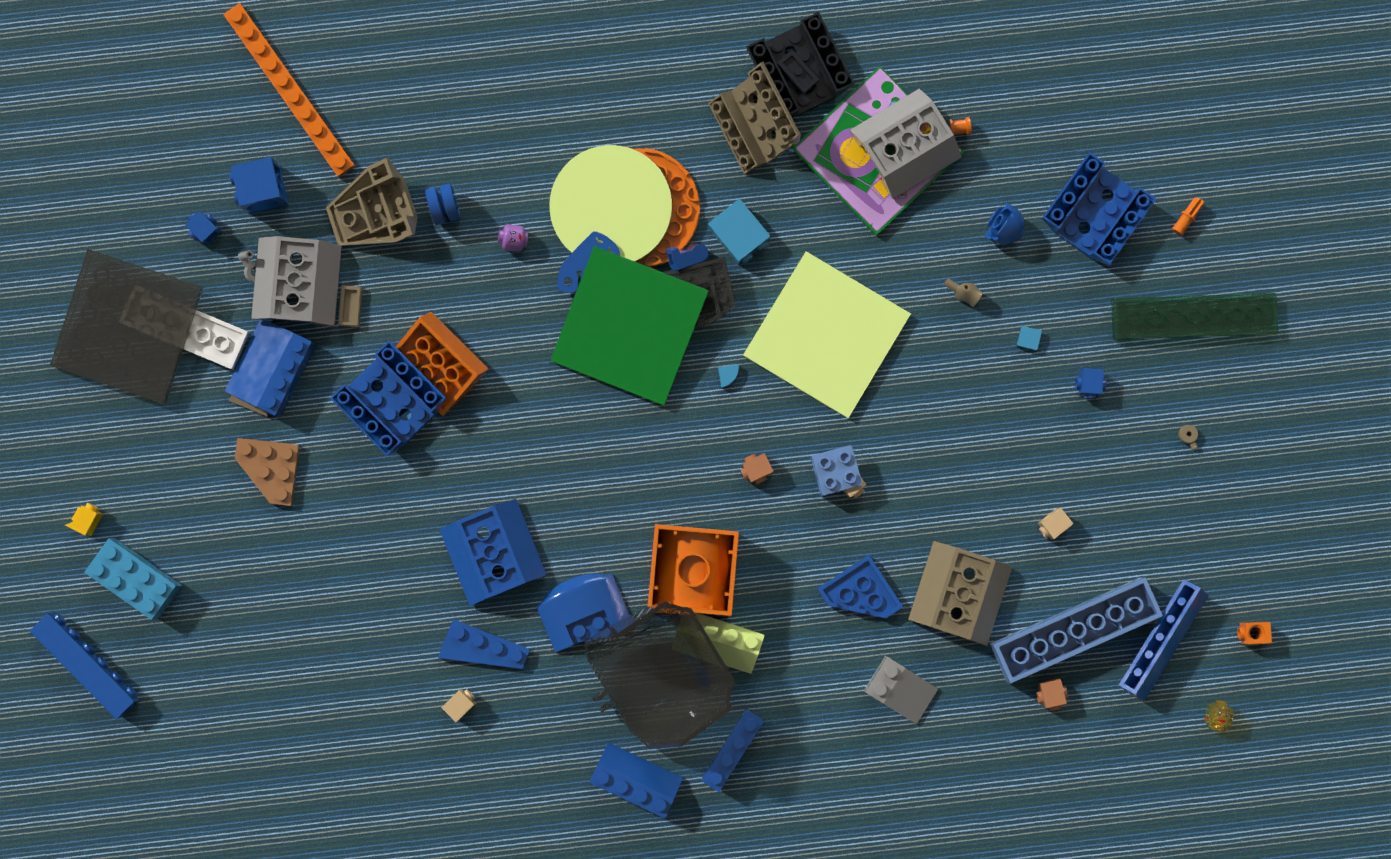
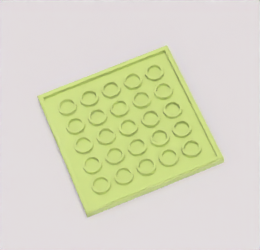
M805 252L743 356L848 419L911 313L812 254Z

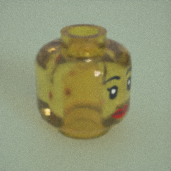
M1216 700L1215 703L1207 705L1204 722L1209 725V729L1225 732V729H1229L1232 726L1234 709L1228 707V702Z

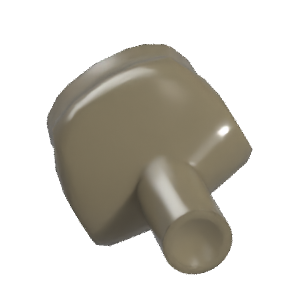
M949 278L944 283V286L955 292L957 300L966 302L972 307L976 305L983 294L973 283L959 285Z

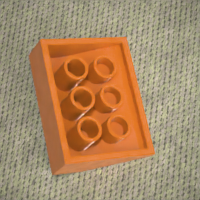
M432 312L419 317L396 346L446 397L445 402L438 411L442 416L488 371V368Z

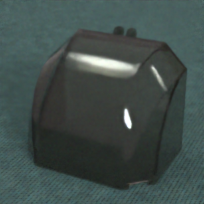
M665 601L627 616L585 641L587 660L605 689L593 697L594 702L601 700L608 694L611 700L601 705L599 710L604 712L615 705L630 732L649 749L682 747L730 711L731 704L729 703L735 680L692 608L673 605Z

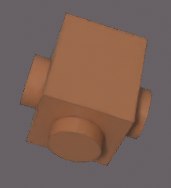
M765 453L759 456L752 454L744 458L745 463H742L743 468L740 469L745 481L748 479L750 483L755 481L756 485L766 481V476L773 473Z
M1054 678L1037 682L1039 692H1036L1038 703L1042 704V707L1049 708V711L1061 709V705L1067 704L1068 692L1066 687L1062 686L1061 679Z

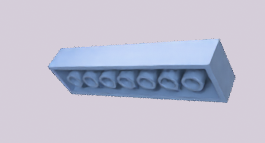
M1137 578L992 642L990 646L1006 682L1013 683L1163 615L1146 578Z

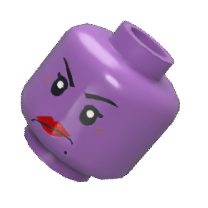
M506 224L503 231L499 230L498 243H502L504 250L521 252L523 247H527L528 232L525 231L523 226Z

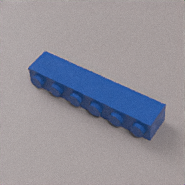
M1183 579L1164 610L1163 616L1159 618L1121 680L1119 686L1126 692L1143 702L1145 701L1209 597L1200 587Z
M47 613L30 632L115 719L123 718L140 701L137 697L138 693L132 687H127L122 682L123 678L115 671L112 672L108 668V662L104 658L98 657L94 653V648L89 643H84L79 638L80 634L74 628H69L65 624L66 620L60 614Z

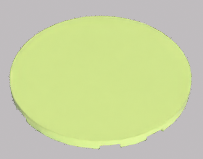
M605 145L594 147L578 154L563 167L552 187L550 195L551 221L558 238L571 253L595 231L611 239L619 248L620 256L632 261H639L659 245L670 224L672 199L663 173L644 154L628 147ZM596 237L597 243L603 242Z

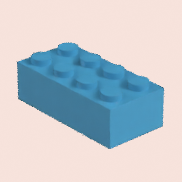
M108 538L84 572L151 620H158L183 586L115 538Z

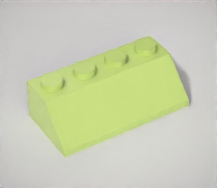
M684 612L673 648L751 674L765 635L700 613Z

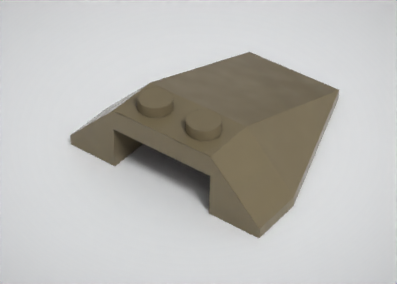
M389 158L370 165L326 207L338 245L396 243L415 235L418 217L406 181Z

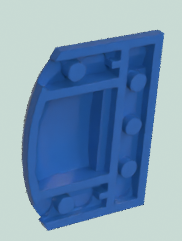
M592 573L569 579L547 593L541 603L536 606L555 652L631 621L612 574Z

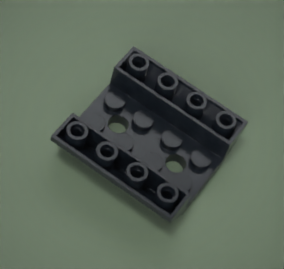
M819 12L800 20L799 26L770 40L765 41L763 38L746 46L755 67L764 62L791 117L799 116L833 100L855 85ZM787 48L794 49L800 59L819 78V82L813 86V92L803 95L778 67L777 62L785 56L784 52Z

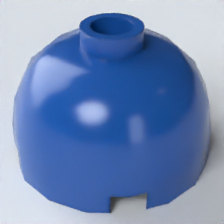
M1008 203L1004 204V208H997L987 224L990 227L989 233L985 231L986 238L999 245H1009L1019 240L1024 234L1023 215L1017 208Z

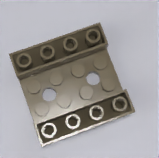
M764 62L748 72L749 78L732 91L721 93L708 103L744 174L773 161L796 145L801 137ZM754 94L758 97L757 103L754 102ZM772 130L776 132V139L772 137Z
M933 541L908 620L987 646L1012 567L957 547ZM966 568L974 570L975 575L973 579L968 580L964 577L963 573ZM955 607L960 608L962 611V616L957 620L951 616V610Z

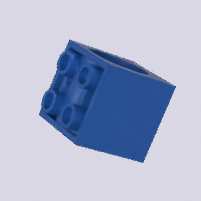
M272 157L231 166L232 173H229L230 181L236 188L234 199L236 204L246 212L251 214L289 205L280 165Z

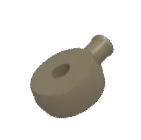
M1192 425L1182 426L1178 433L1179 439L1185 444H1190L1192 450L1198 448L1195 442L1198 438L1197 429Z

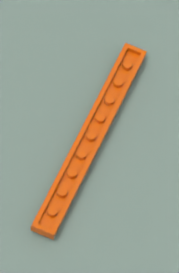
M239 3L223 15L335 174L340 178L355 167L354 163L243 6Z

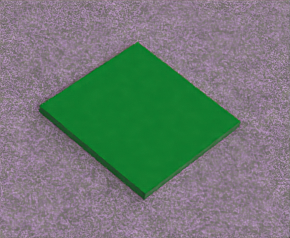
M594 246L550 361L665 405L709 290Z

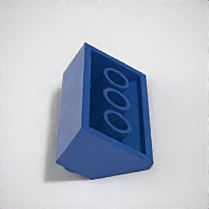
M608 742L589 783L662 818H666L683 777Z

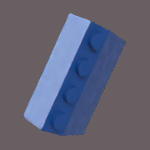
M260 320L225 392L281 418L316 344L269 321Z

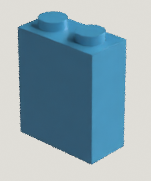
M740 198L708 223L709 230L738 265L741 262L747 263L754 257L752 253L757 249L762 251L769 245L770 235Z

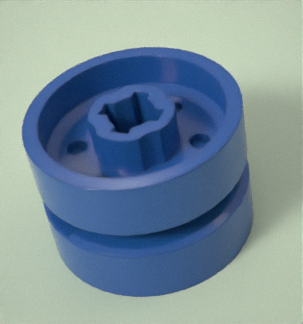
M451 183L440 185V195L436 187L425 189L428 206L435 225L446 223L445 213L450 222L461 219Z

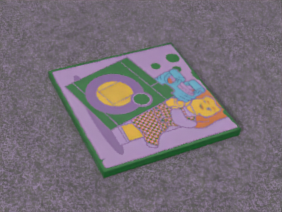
M880 66L792 148L798 157L875 236L886 228L951 166H947L896 198L892 199L882 184L883 178L864 147H859L850 132L852 128L908 96ZM923 124L920 126V131L923 134H929L931 128L927 124ZM888 145L885 147V152L888 155H894L896 149L894 146ZM959 147L960 153L962 155L964 151Z

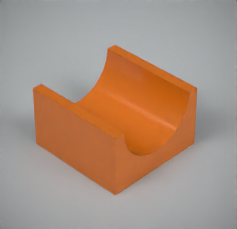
M655 524L647 608L732 616L739 532Z

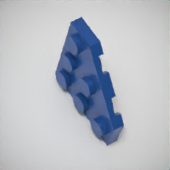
M867 555L817 588L826 604L830 607L882 618L889 617L903 607L870 555Z

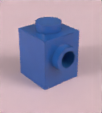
M201 211L192 214L185 225L190 230L187 233L195 241L199 239L207 246L222 232L215 225L217 221L209 213L205 215Z
M1090 368L1079 370V377H1076L1075 389H1078V395H1084L1085 399H1096V396L1102 395L1103 391L1106 390L1104 370Z

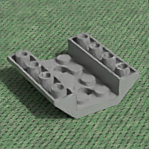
M920 89L850 130L859 147H864L883 178L882 184L892 199L962 158L951 129L934 102ZM927 124L930 126L931 132L929 134L921 133L920 126ZM888 145L894 146L896 153L894 155L886 154L885 147Z
M280 236L259 238L251 319L265 321L276 319L335 326L342 245L321 240ZM294 254L302 256L300 264L295 265L291 263V257ZM292 294L299 297L296 305H289L287 302V298Z

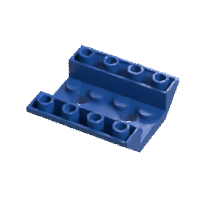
M1089 152L1042 219L1057 236L1091 259L1110 265L1154 204L1156 198L1140 187L1135 190L1103 168L1106 165L1105 162ZM1103 191L1111 193L1112 199L1110 201H1105L1102 198ZM1079 224H1087L1089 232L1086 234L1081 233L1078 228Z
M390 341L374 354L377 358L349 386L344 384L330 397L386 456L391 455L406 445L437 414L446 400V397ZM376 381L383 383V388L379 392L373 390V384ZM402 411H411L409 420L404 421L401 419Z
M517 499L492 506L439 529L469 606L547 575ZM481 527H486L489 530V535L485 539H481L478 536V530ZM497 565L504 568V574L499 578L493 574V569Z

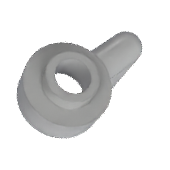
M251 250L238 254V259L245 266V278L249 282L255 283V276L251 274V270L254 269L256 271L257 262L250 260V258H253L254 253Z

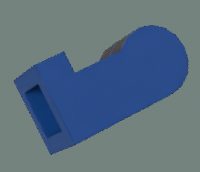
M692 243L686 249L680 251L679 248L675 247L665 249L670 268L673 270H679L703 262L708 257L707 247L698 243Z

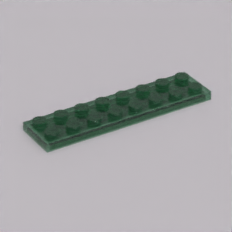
M1276 293L1111 299L1113 340L1278 334Z

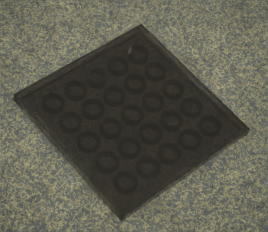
M87 249L50 366L166 404L203 287Z

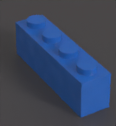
M746 708L702 776L701 781L717 792H720L764 723V719Z

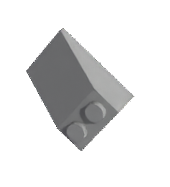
M884 656L865 687L864 692L917 724L938 689L889 657Z

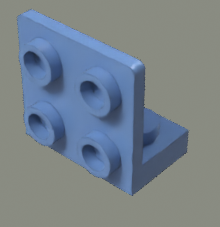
M851 445L810 457L821 497L862 485Z

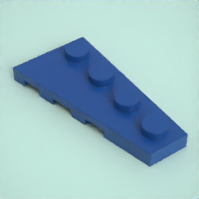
M453 619L438 658L523 669L531 649Z

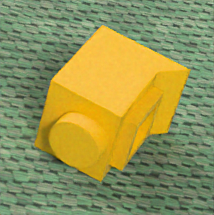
M87 503L86 506L81 505V507L77 508L72 518L73 522L65 526L85 536L87 534L92 536L103 514L98 512L99 508L97 506Z

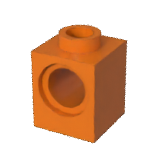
M1271 622L1240 623L1237 635L1238 639L1241 640V644L1272 643ZM1252 628L1257 630V636L1254 639L1250 636Z

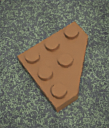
M237 438L235 459L268 502L277 505H293L300 445Z

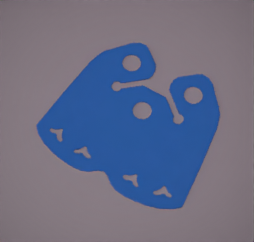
M593 231L561 265L557 281L559 291L574 293L578 289L577 271H582V278L594 246L607 251L608 247H610V251L620 256V251L616 244L604 234ZM596 237L603 242L597 243ZM566 277H570L572 279V284L570 286L564 285V279Z

